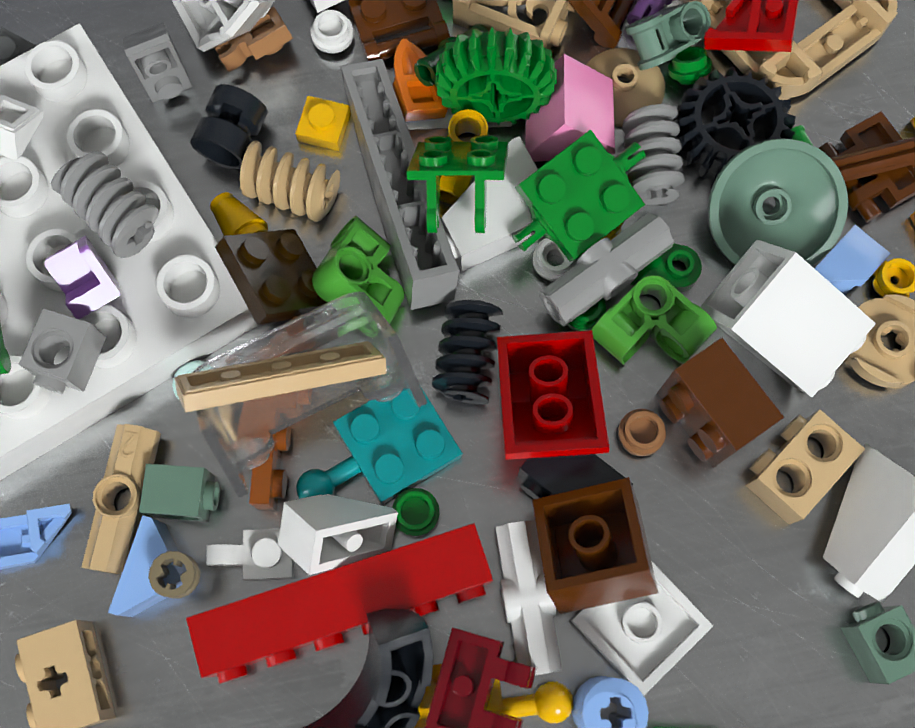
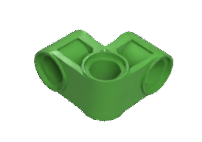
M354 216L340 230L330 244V250L313 274L312 283L321 299L327 301L340 311L359 330L370 335H380L390 325L405 298V292L397 280L388 276L378 267L389 252L391 245L358 216Z
M651 275L638 281L618 304H614L598 320L591 330L593 338L624 365L649 337L653 338L671 358L680 363H685L716 331L717 326L705 310L688 300L668 280L661 276ZM645 294L653 295L660 301L661 308L657 310L647 309L643 306L639 297Z

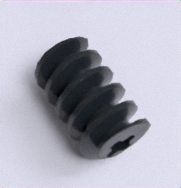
M458 300L449 303L445 307L444 316L448 320L442 324L441 333L445 338L438 345V351L443 356H440L435 362V369L441 374L433 377L432 387L446 398L470 404L489 403V397L477 392L478 387L491 386L492 379L480 374V370L494 368L495 361L483 356V352L497 350V342L486 338V334L500 332L501 325L489 320L491 316L503 315V311L498 306L481 300Z

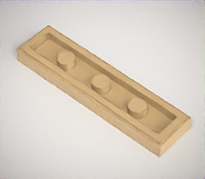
M365 341L177 375L174 378L178 398L185 412H191L387 374L386 357L370 342Z

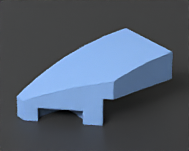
M855 224L814 269L846 296L855 286L861 287L891 253Z
M70 503L26 510L27 514L0 518V570L36 563L72 514Z

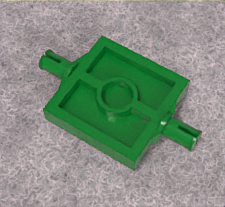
M590 129L514 187L528 205L531 218L533 219L531 223L512 236L514 242L521 241L531 233V236L518 245L525 252L527 248L545 236L557 244L569 262L577 259L645 205L629 183L626 174L630 168L645 159L646 154L644 150L636 153L628 160L630 155L641 148L638 143L633 142L628 148L614 157L605 150Z

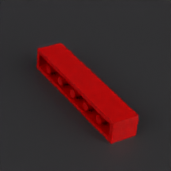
M475 523L187 617L186 621L201 678L217 676L219 684L249 675L247 665L266 660L267 668L297 659L295 649L314 643L315 651L318 652L345 642L342 633L361 627L363 635H369L366 613L383 609H406L423 617L439 611L438 601L456 596L458 604L485 596L484 586L492 584L493 578Z

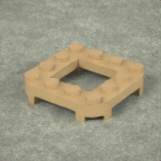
M683 0V3L698 1L704 4L710 13V27L715 29L725 18L726 7L732 0ZM833 0L843 11L798 44L793 41L791 52L721 51L743 74L751 68L752 78L758 81L768 75L767 86L770 89L782 86L779 100H788L790 97L801 96L813 90L876 43L898 13L896 12L897 0Z

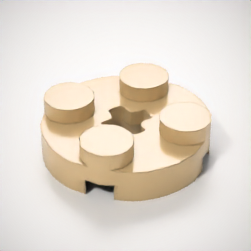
M893 294L885 295L883 298L870 299L862 303L858 308L876 324L868 332L864 344L857 351L849 354L844 362L852 367L859 376L874 385L900 389L914 382L915 300ZM890 331L897 334L895 342L901 345V349L894 348L893 350H888L881 341V335L885 336Z

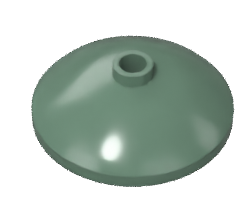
M784 138L761 141L737 153L718 174L708 202V222L712 237L720 251L735 265L754 242L760 240L794 251L813 266L837 242L844 228L848 212L846 184L833 160L819 148L809 143ZM773 197L775 199V207L772 211L765 213L762 208L765 199Z

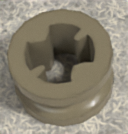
M168 551L160 554L153 561L149 568L148 578L151 587L157 594L163 597L180 599L190 595L196 589L200 581V569L193 557L179 551ZM172 562L179 567H182L184 564L187 570L180 576L183 584L176 588L175 584L171 583L165 585L163 580L169 575L167 566Z

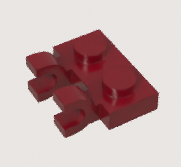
M452 627L425 728H522L524 719L487 710L495 679L525 689H532L537 668L500 658L504 646L502 641Z

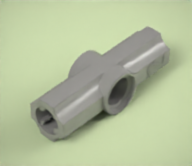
M649 212L612 240L604 238L595 243L582 254L576 262V266L540 291L539 297L546 311L564 327L576 317L585 313L602 298L609 300L619 294L632 283L640 270L673 246L675 241L671 236L670 228L660 216H655Z

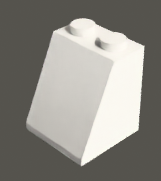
M760 240L754 242L701 306L711 316L716 326L789 384L810 397H813L818 390L825 388L832 381L837 368L849 354L857 351L864 344L868 332L876 324L799 254Z

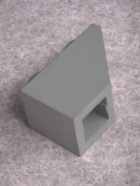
M164 22L123 38L126 56L152 103L161 99L174 98L182 91L192 88Z

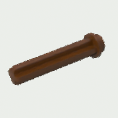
M915 137L832 157L831 159L839 168L845 182L914 165Z

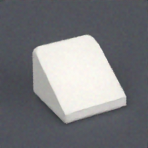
M5 95L0 96V155L17 160L23 154L44 117L43 110Z

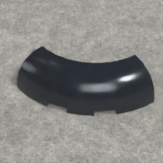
M383 609L366 613L369 624V647L366 661L356 683L342 701L330 712L303 728H414L420 718L418 709L426 686L430 687L432 680L433 649L427 622L418 613L406 609Z

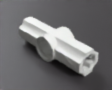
M535 520L519 521L495 526L503 579H500L501 596L506 623L511 625L515 662L537 668L535 675L561 671L562 667L553 617L556 616V606L546 591Z

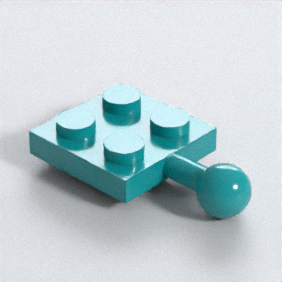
M412 376L333 421L334 428L351 456L326 471L310 469L304 472L297 481L296 492L299 499L316 495H333L335 487L362 473L380 505H383L403 491L410 489L462 458L463 453L415 376Z

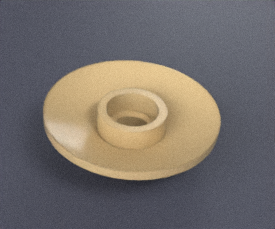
M614 48L603 51L586 64L588 67L613 79L614 125L616 127H622L624 119L632 111L644 106L662 104L665 94V81L660 68L655 66L650 69L639 70L637 63L641 59L638 51L628 48ZM618 77H625L631 80V82L623 83L618 80Z

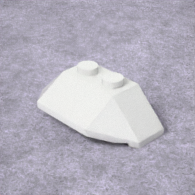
M172 0L195 45L198 49L205 52L249 32L260 18H263L268 13L270 6L275 0Z

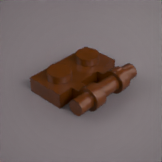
M880 111L843 133L840 141L847 149L839 154L830 141L820 146L819 149L832 158L903 139L883 112ZM915 164L867 176L870 182L862 185L858 179L845 182L849 208L852 211L857 210L867 223L882 213L873 198L881 195L891 209L915 195Z

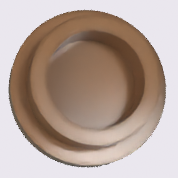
M632 410L623 417L619 424V441L623 448L633 455H651L659 450L665 441V425L662 419L650 410Z

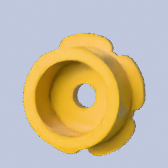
M895 258L888 262L884 261L873 273L875 279L872 285L875 292L881 297L897 294L909 298L910 293L915 291V266L906 259ZM891 277H894L898 283L893 284L890 280Z

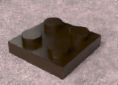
M295 229L223 236L215 246L257 325L289 320L294 316L305 317L327 313L333 307L330 303L321 299L313 287L312 277L317 267Z

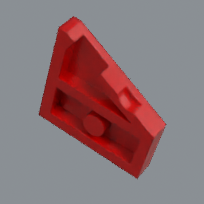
M732 0L726 7V16L715 29L710 27L705 32V50L791 52L799 0Z

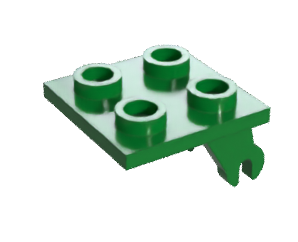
M487 135L473 137L470 139V142H452V138L448 136H431L425 138L424 142H418L407 169V180H426V221L428 233H437L439 228L440 175H475V233H485L487 180H504L508 157V142H498L497 137Z

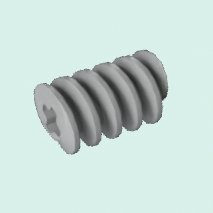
M657 104L644 106L632 111L623 121L622 129L625 134V149L633 142L641 146L640 149L628 157V160L642 150L646 154L645 159L639 161L626 173L629 183L645 205H661L677 200L680 197V192L672 188L682 185L685 181L683 173L676 171L682 167L683 159L681 156L675 155L681 150L682 146L681 142L675 139L680 132V127L677 123L673 122L679 115L678 110L671 105Z
M101 151L91 152L83 157L69 161L54 175L51 181L52 189L61 194L63 201L73 207L75 213L80 218L86 220L88 227L99 234L101 241L110 246L116 256L127 258L139 253L153 238L155 232L153 224L159 215L158 208L153 204L145 205L146 196L140 191H133V183L126 177L120 178V169L113 164L108 165V157Z

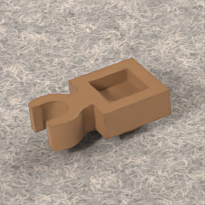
M273 6L249 32L214 48L219 54L223 65L230 72L240 67L251 55L258 60L264 55L278 52L293 37Z

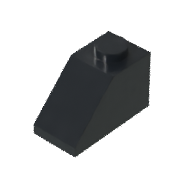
M596 454L527 458L517 475L523 480L520 485L521 488L533 499L625 478Z

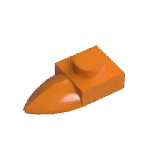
M402 39L397 46L394 55L395 79L392 85L405 122L445 118L448 108L442 105V100L437 95L435 84L429 87L425 86L415 74L414 65L417 63L416 61L426 57V55L408 39Z

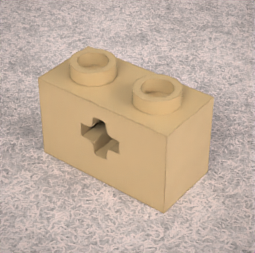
M74 620L16 640L19 653L15 657V666L19 678L22 682L26 683L30 703L27 705L26 715L30 728H88L116 718L93 621ZM66 673L68 682L62 684L60 689H58L56 680L62 678L63 674Z

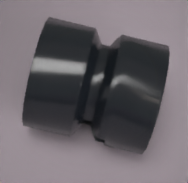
M220 84L215 87L205 109L207 116L200 119L190 144L200 155L227 168L240 169L245 152L251 142H253L251 137L258 135L268 110L261 100L251 93L232 85Z

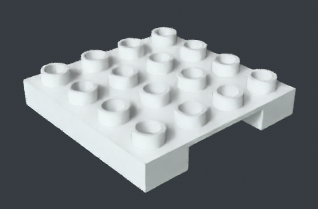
M80 23L0 66V96L5 95L43 110L44 115L25 151L17 160L0 155V324L4 346L11 360V371L0 375V481L174 377L177 370L185 363L200 361L259 326L255 322L215 248L218 244ZM101 151L108 157V165L113 164L120 169V178L126 177L133 183V191H140L146 196L145 205L153 204L158 208L159 215L153 224L155 232L147 246L131 257L120 258L116 256L112 248L101 241L99 234L88 227L86 220L80 218L75 213L74 208L63 201L61 194L52 189L51 181L63 165L91 152ZM86 235L119 283L121 295L80 319L96 327L106 336V340L85 391H79L66 386L64 393L60 394L35 385L33 383L35 375L19 366V363L42 309L75 318L66 306L64 292L45 267L44 261L47 257ZM70 346L64 347L57 352L54 358V365L63 362L68 357Z

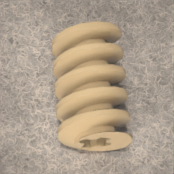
M256 140L251 142L243 157L239 179L242 194L250 199L258 197L259 201L267 205L274 203L281 210L291 208L292 213L297 216H303L307 213L308 218L314 222L321 221L328 214L337 198L340 186V171L337 169L328 180L326 179L325 164L320 163L313 174L309 173L310 160L308 158H302L297 167L294 168V155L292 153L286 152L280 162H277L278 150L276 147H268L264 155L261 156L262 144Z

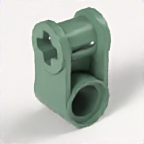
M692 1L662 9L655 14L626 26V34L632 35L641 59L637 63L639 70H646L663 64L674 58L677 53L703 40L705 32L711 26V18L704 4Z

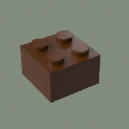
M722 337L676 368L657 392L661 398L659 405L664 414L673 423L679 422L690 436L687 441L691 450L701 461L706 462L708 460L713 468L784 418Z
M629 477L532 500L546 591L560 614L659 593L639 503Z

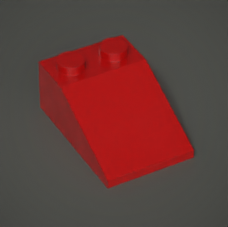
M592 330L497 337L505 460L609 453V441Z

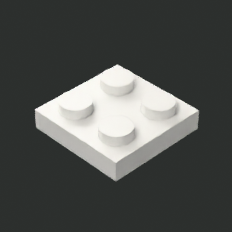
M653 562L652 565L659 593L582 609L570 620L625 680L639 688L643 696L713 627L709 620Z

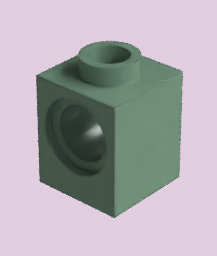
M146 464L139 513L155 519L209 522L210 510L215 511L218 506L220 496L219 482L214 481L215 475L203 467Z
M876 601L852 612L855 621L841 627V630L870 683L891 684L915 672V628L902 605L882 607L880 601ZM880 627H883L890 636V647L885 653L879 649L876 643V633Z

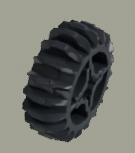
M733 66L726 71L725 76L715 69L710 73L708 79L700 76L695 81L693 88H688L681 99L682 103L677 107L679 115L676 123L680 127L677 137H680L679 141L682 146L680 151L689 152L686 158L687 165L697 162L702 165L699 170L700 177L707 174L710 170L716 173V179L730 159L743 149L755 144L753 140L756 136L755 132L759 128L763 127L765 140L793 138L795 132L791 129L795 125L796 116L788 114L791 108V100H779L782 86L770 89L767 86L768 75L758 81L752 78L751 68L743 76H739ZM713 106L715 113L711 122L703 125L701 113Z

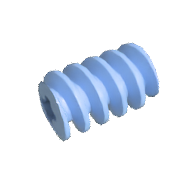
M607 676L590 678L579 687L574 696L572 716L578 728H646L649 711L646 698L637 686L625 679ZM611 702L617 705V712L609 714L607 720L600 716V709L609 707Z

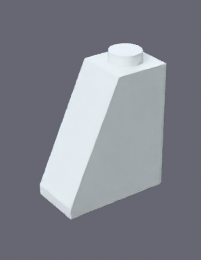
M520 136L508 143V157L504 180H487L485 233H475V181L441 217L450 247L461 272L518 247L520 243L531 236L530 233L517 243L514 242L512 237L533 221L528 205L514 187L538 170Z
M865 443L863 445L865 450L856 459L823 558L838 571L834 580L857 598L863 592H866L883 603L915 565V476Z

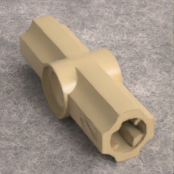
M117 424L104 478L97 483L93 491V503L96 511L81 568L122 574L140 520L144 515L139 513L145 467L146 464H154L161 436L160 432L137 425ZM129 488L131 499L124 509L116 511L114 507L116 494L122 489Z

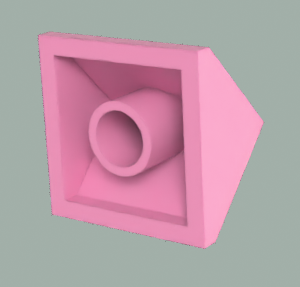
M563 54L555 62L557 84L554 85V93L551 94L549 104L540 106L539 112L531 113L529 120H526V149L534 162L550 161L591 129L605 150L614 155L613 79Z

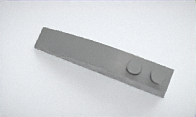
M383 59L341 66V75L363 160L410 309L414 310L453 301L456 295L459 269L440 216L438 232H427L426 180H407V169L415 147Z

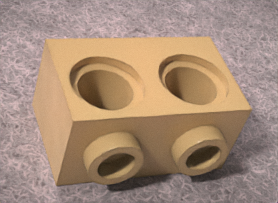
M820 409L806 419L800 414L796 416L781 432L780 435L786 441L779 449L773 452L768 448L749 468L755 475L745 486L789 525L803 520L865 450L861 444ZM808 437H813L822 444L824 449L823 458L816 457L810 452L807 445ZM778 470L785 471L792 477L794 482L792 493L786 492L779 487L776 480Z

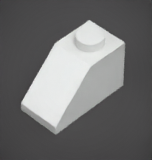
M330 494L286 501L283 505L278 546L308 575L339 568L390 551L398 512L391 507Z

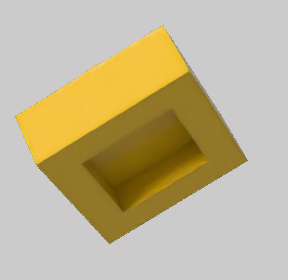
M307 96L295 133L297 141L339 151L351 115L349 105Z

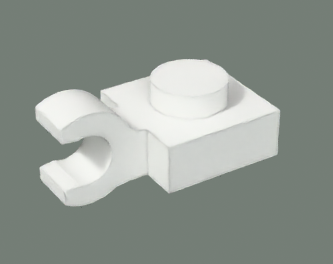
M280 529L243 530V545L216 544L206 546L207 566L211 565V568L243 566V580L294 579V560L278 546Z

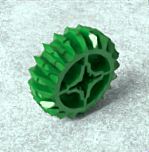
M491 27L489 32L473 29L471 36L458 34L455 42L446 43L444 52L439 54V61L436 63L435 86L437 87V95L441 97L442 105L451 108L452 114L465 109L476 110L485 117L487 122H496L498 126L501 122L508 121L517 124L518 119L529 120L531 113H539L540 106L549 104L551 94L554 93V85L557 84V69H555L552 51L544 48L542 40H531L529 32L517 35L513 34L511 28L505 32L496 31L493 27Z

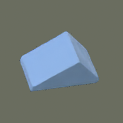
M142 516L108 613L117 616L133 617L168 598L157 594L151 587L148 578L149 568L160 554L168 551H178L165 523L151 517ZM172 562L167 566L169 575L163 580L165 585L171 583L175 584L176 588L183 584L180 576L187 570L184 564L182 567H179Z

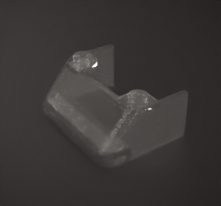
M353 292L336 298L208 360L192 372L365 341L370 342L386 357L387 374L196 410L200 430L239 498L249 493L242 470L256 468L268 460L270 452L275 446L273 434L361 391L366 399L386 402L397 397L405 388L418 407L428 403L397 333L366 293Z

